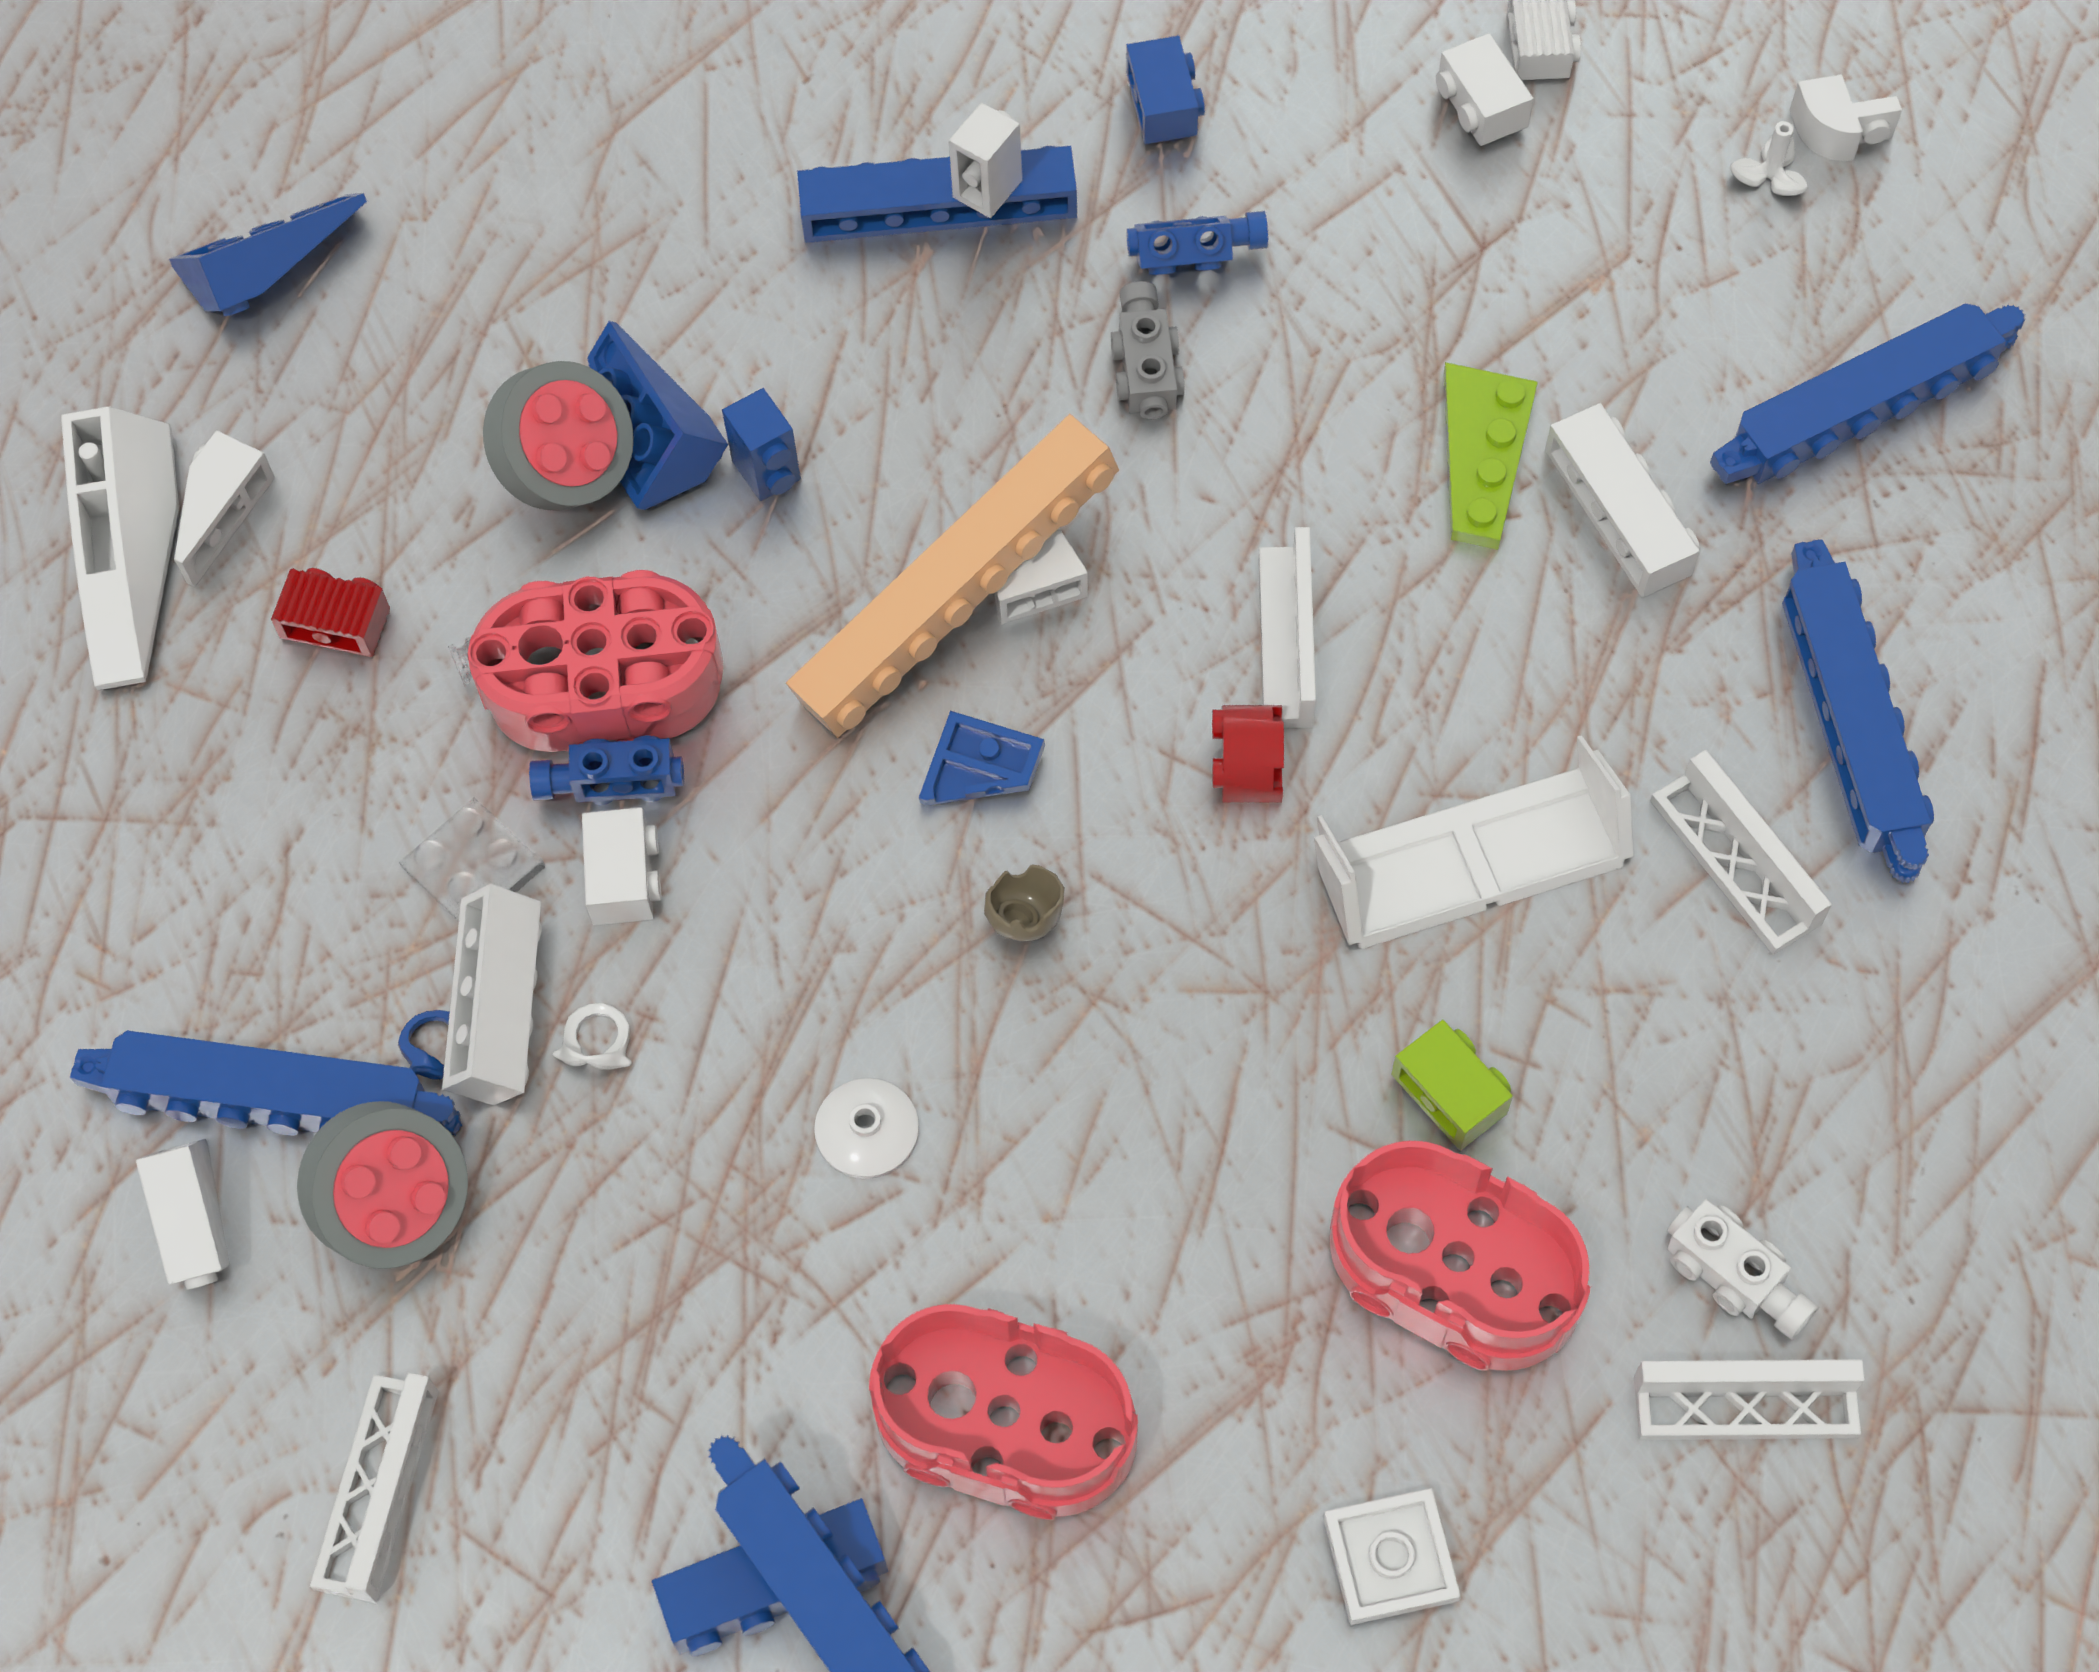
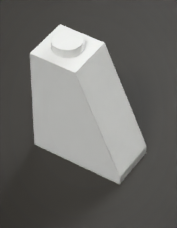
M206 1139L157 1151L136 1159L168 1285L184 1281L186 1290L218 1281L216 1272L223 1270L230 1263Z

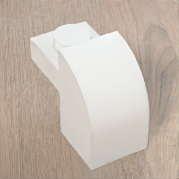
M1842 74L1798 81L1789 109L1797 133L1803 143L1816 154L1837 161L1854 160L1859 144H1877L1886 139H1892L1902 112L1897 96L1852 103Z

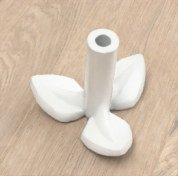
M1787 121L1778 122L1773 135L1769 137L1761 150L1764 162L1760 163L1751 158L1736 160L1730 165L1732 174L1742 183L1753 187L1760 186L1766 178L1771 179L1772 192L1783 196L1799 195L1806 192L1808 185L1805 178L1800 173L1783 169V167L1788 166L1794 160L1793 125Z

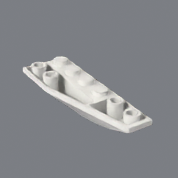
M109 406L62 414L61 421L71 535L94 686L98 691L143 683L147 679L179 512L172 429L168 423Z

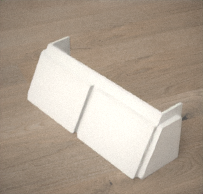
M1581 735L1577 736L1579 768L1344 841L1337 842L1323 816H1317L1319 836L1314 837L1317 865L1348 945L1357 943L1359 948L1365 949L1486 911L1487 904L1496 902L1499 906L1506 905L1623 868L1624 859L1634 857L1630 793L1600 751H1592Z

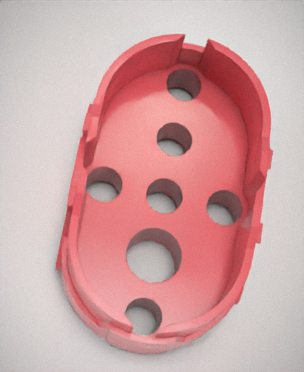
M648 570L630 571L621 575V577L597 578L586 576L575 581H566L558 584L550 581L529 582L518 591L502 598L485 613L475 628L474 634L471 636L468 648L471 675L484 708L491 711L498 727L511 740L526 748L544 752H569V745L583 744L590 739H615V742L633 741L635 738L645 735L656 736L660 739L681 735L699 724L711 711L717 700L723 676V657L715 621L710 609L690 587L675 579L660 576ZM691 638H694L699 643L686 644L685 642ZM642 643H653L647 649H635ZM556 647L562 650L559 656L550 663L536 665L527 662L530 655L540 648ZM603 648L598 654L586 655L591 649ZM606 692V695L599 699H588L593 693Z
M1401 1141L1385 1145L1368 1154L1348 1173L1342 1182L1335 1199L1330 1224L1332 1261L1338 1276L1350 1291L1352 1299L1369 1312L1384 1318H1390L1394 1323L1432 1344L1446 1349L1462 1363L1478 1370L1508 1371L1523 1369L1536 1365L1561 1350L1572 1336L1590 1293V1286L1588 1285L1589 1259L1586 1246L1571 1220L1558 1208L1540 1198L1537 1192L1508 1176L1506 1181L1503 1182L1491 1175L1493 1168L1470 1156L1455 1153L1437 1144L1424 1141ZM1362 1203L1368 1205L1375 1215L1368 1220H1360L1353 1217L1348 1208L1354 1204ZM1478 1210L1484 1211L1492 1217L1494 1224L1489 1227L1477 1226L1470 1221L1468 1213ZM1399 1223H1411L1425 1231L1430 1245L1419 1253L1408 1254L1399 1251L1391 1244L1387 1237V1231ZM1452 1254L1462 1256L1467 1260L1470 1268L1463 1272L1450 1270L1444 1264L1443 1258ZM1497 1280L1510 1282L1517 1290L1518 1295L1512 1298L1500 1297L1493 1291L1491 1283ZM1424 1299L1438 1301L1434 1313L1420 1306V1301ZM1545 1306H1552L1558 1308L1563 1314L1553 1322L1548 1323L1540 1315L1539 1309Z
M943 1304L922 1309L905 1318L889 1333L876 1354L870 1372L869 1391L879 1434L892 1457L904 1467L903 1471L919 1481L940 1487H950L955 1491L1003 1506L1008 1505L1032 1517L1054 1520L1055 1517L1070 1516L1087 1511L1102 1503L1114 1493L1119 1485H1122L1130 1472L1137 1449L1138 1415H1136L1126 1380L1119 1368L1105 1353L1086 1342L1068 1336L1065 1331L1034 1323V1327L1018 1322L1016 1317L990 1308L982 1310L965 1305ZM1019 1356L1028 1357L1036 1363L1034 1370L1023 1376L1011 1373L1007 1366L1012 1359ZM898 1375H908L916 1381L913 1389L902 1395L890 1392L887 1389V1385L891 1379ZM951 1384L963 1385L976 1396L972 1409L964 1416L955 1419L943 1418L930 1407L935 1393L942 1387ZM1011 1407L1020 1416L1011 1426H997L990 1420V1416L997 1408ZM1055 1422L1063 1423L1070 1428L1072 1433L1064 1442L1051 1443L1042 1436L1044 1428ZM1107 1438L1115 1439L1121 1443V1446L1116 1447L1106 1459L1099 1457L1094 1451L1096 1444ZM983 1458H994L1001 1463L987 1466V1476L973 1472L975 1464Z

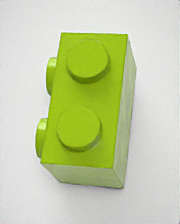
M1442 1019L1395 1056L1391 1075L1458 1150L1461 1151L1508 1114L1513 1095L1510 1093L1511 1087L1504 1075L1494 1067L1488 1069L1475 1055L1476 1049L1470 1038L1460 1029L1453 1031Z

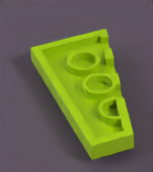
M1445 362L1444 387L1446 391L1445 416L1448 437L1447 462L1449 464L1451 540L1495 550L1499 549L1537 389V381Z

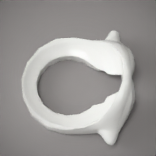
M604 1003L588 1004L578 1008L568 1017L564 1027L562 1047L555 1050L552 1055L570 1066H582L588 1063L601 1070L631 1066V1060L625 1055L630 1039V1026L624 1014L615 1007ZM593 1016L610 1018L618 1027V1036L615 1043L604 1054L586 1056L581 1053V1046L577 1040V1032L580 1025Z

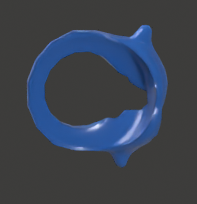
M434 1010L415 1015L406 1023L401 1031L398 1040L399 1049L416 1075L432 1080L443 1079L444 1064L434 1056L428 1055L424 1050L414 1047L410 1043V1039L414 1030L426 1022L441 1021L448 1025L450 1011Z

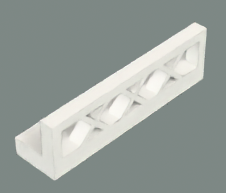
M1295 527L1293 547H1259L1263 705H1282L1284 728H1313L1316 685L1310 527Z
M1707 750L1702 751L1689 760L1683 776L1652 794L1650 801L1773 955L1823 924L1832 903ZM1689 789L1701 804L1699 817L1679 813L1669 800ZM1708 813L1712 819L1706 818V814ZM1691 827L1697 828V833H1695ZM1704 830L1724 833L1731 842L1730 855L1709 851L1702 842ZM1737 851H1739L1743 858L1737 857ZM1722 866H1728L1727 872ZM1735 868L1754 871L1763 881L1761 894L1740 890L1733 881ZM1769 890L1772 892L1774 896L1768 895ZM1752 904L1759 905V910L1757 911ZM1766 907L1786 910L1797 925L1777 936L1765 921Z
M1862 1360L1642 1361L1634 1375L1639 1440L1859 1438L1861 1427L1857 1390L1865 1381ZM1740 1396H1755V1397H1754V1398L1752 1399V1401L1748 1404V1403L1745 1402ZM1765 1396H1779L1796 1412L1785 1424H1770L1753 1408ZM1795 1396L1810 1397L1804 1403H1802ZM1819 1396H1842L1845 1424L1824 1423L1809 1409L1810 1405ZM1649 1397H1670L1686 1413L1675 1425H1651ZM1686 1397L1700 1398L1693 1404ZM1710 1397H1725L1741 1412L1730 1424H1715L1699 1408ZM1801 1416V1417H1802L1803 1419H1805L1809 1424H1794V1423H1795V1422L1799 1419V1417ZM1691 1417L1694 1418V1419L1699 1423V1425H1684V1424H1685ZM1745 1417H1747V1418H1749L1754 1424H1740V1423L1742 1422V1420H1743Z
M407 1372L404 1381L373 1374L310 1583L311 1589L377 1603L439 1392L428 1376ZM384 1391L401 1394L393 1423L385 1427L378 1415ZM374 1423H376L380 1431L371 1436ZM386 1440L387 1443L377 1476L370 1480L362 1466L365 1453ZM360 1475L364 1484L355 1489L358 1476ZM370 1493L371 1497L362 1527L354 1533L346 1519L349 1506ZM344 1529L348 1538L339 1542L342 1530ZM354 1546L355 1551L346 1581L341 1582L328 1579L334 1558Z

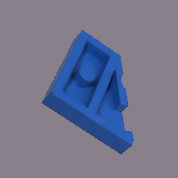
M950 711L920 792L919 801L921 804L929 806L1029 791L1045 748V741L1042 738Z

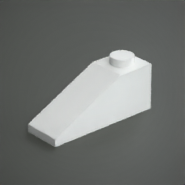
M218 430L215 431L206 444L201 445L197 449L189 466L174 557L186 583L193 587L197 585L275 478L264 452Z

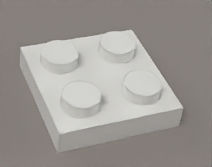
M1432 1488L1324 1511L1323 1519L1350 1625L1459 1602L1461 1595Z

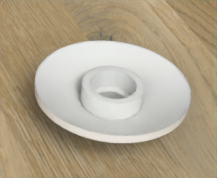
M864 1078L839 1086L825 1098L817 1112L814 1131L818 1149L831 1167L850 1177L870 1179L887 1175L905 1163L916 1146L919 1122L913 1103L901 1089L883 1080ZM862 1115H870L875 1119L874 1124L869 1128L858 1127L856 1121Z

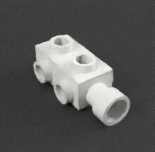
M1705 1199L1694 1212L1689 1207L1683 1209L1669 1226L1667 1231L1672 1237L1667 1250L1673 1254V1257L1670 1259L1673 1267L1682 1276L1691 1281H1695L1700 1276L1716 1290L1713 1293L1714 1300L1729 1314L1738 1316L1743 1312L1752 1319L1760 1309H1763L1776 1320L1774 1326L1789 1339L1793 1340L1819 1309V1306L1803 1293L1797 1296L1783 1285L1791 1270V1267L1785 1263L1786 1259L1783 1253L1772 1243L1766 1240H1760L1759 1242L1744 1230L1740 1218L1727 1207L1722 1205L1716 1207L1708 1199ZM1706 1229L1718 1240H1706L1702 1236L1701 1230ZM1744 1264H1749L1761 1275H1749L1744 1269Z

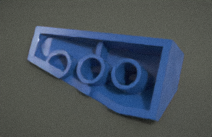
M364 193L347 194L290 215L291 221L278 220L256 226L249 231L250 237L245 239L243 236L227 240L222 238L169 260L172 268L205 311H222L223 316L233 315L250 308L249 299L263 294L361 208L367 200Z
M608 321L589 353L587 360L590 368L603 375L616 388L628 409L633 428V451L629 466L620 482L636 508L646 510L704 483L715 465L720 461L728 443L710 416L616 322Z

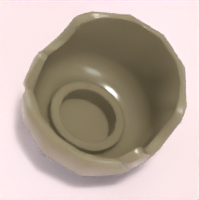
M1032 864L1020 875H1012L1008 871H1004L996 880L994 886H991L985 893L984 915L1000 936L1018 941H1035L1044 937L1058 924L1064 902L1065 887L1055 873L1040 865Z

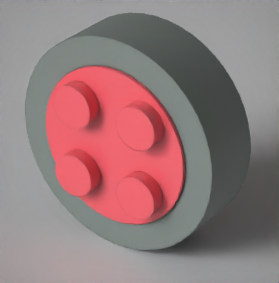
M554 361L521 371L510 377L497 389L485 413L483 442L487 460L494 475L510 494L521 502L538 509L564 510L595 502L606 496L619 484L631 460L633 428L625 402L616 388L603 375L579 363Z
M382 1101L367 1102L350 1107L325 1123L307 1146L300 1163L297 1179V1195L301 1213L311 1232L318 1240L352 1262L366 1267L384 1269L409 1265L436 1250L457 1225L465 1206L468 1189L465 1159L451 1133L438 1121L419 1111L398 1103Z

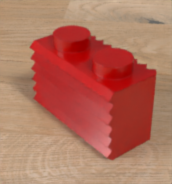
M292 568L286 578L271 621L281 639L373 657L378 640L381 637V632L384 630V624L387 622V615L390 614V606L383 589L369 579L356 577L352 581H345L341 578L335 579L328 572L317 568H309L306 572L303 570L297 571Z

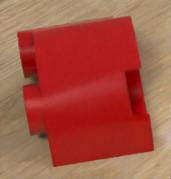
M1222 705L1221 710H1212V739H1222V758H1213L1212 785L1213 788H1222V803H1282V768H1284L1282 705Z

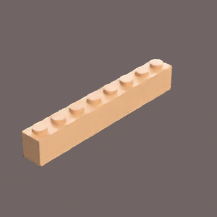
M1071 414L1064 418L786 682L799 702L837 739L846 730L857 726L864 718L866 711L882 696L894 691L901 682L902 677L914 665L927 659L935 651L937 644L953 628L963 625L970 618L976 606L989 594L999 591L1004 586L1008 576L1025 560L1036 556L1044 542L1059 527L1069 524L1076 517L1080 507L1095 493L1102 492L1110 485L1114 475L1119 471L1110 448Z

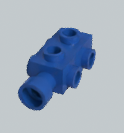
M1265 211L1246 212L1245 217L1228 219L1226 215L1215 217L1200 216L1194 219L1134 224V228L1126 229L1129 257L1136 256L1140 268H1148L1149 274L1153 275L1176 272V265L1194 264V269L1196 270L1218 269L1222 267V261L1233 260L1232 247L1247 245L1248 250L1268 248ZM1212 231L1208 238L1201 239L1205 232ZM1159 236H1166L1163 242L1154 243Z
M645 735L639 736L633 741L610 742L605 739H590L583 744L569 745L568 764H553L552 760L531 761L529 767L531 795L533 801L553 800L555 799V794L573 793L576 803L593 802L597 805H607L613 800L640 798L647 802H656L663 797L676 796V787L684 786L682 756L674 757L669 738L660 739L656 736ZM649 780H656L659 782V784L652 789H646L643 787V785ZM600 783L609 784V787L603 792L593 791L594 787Z

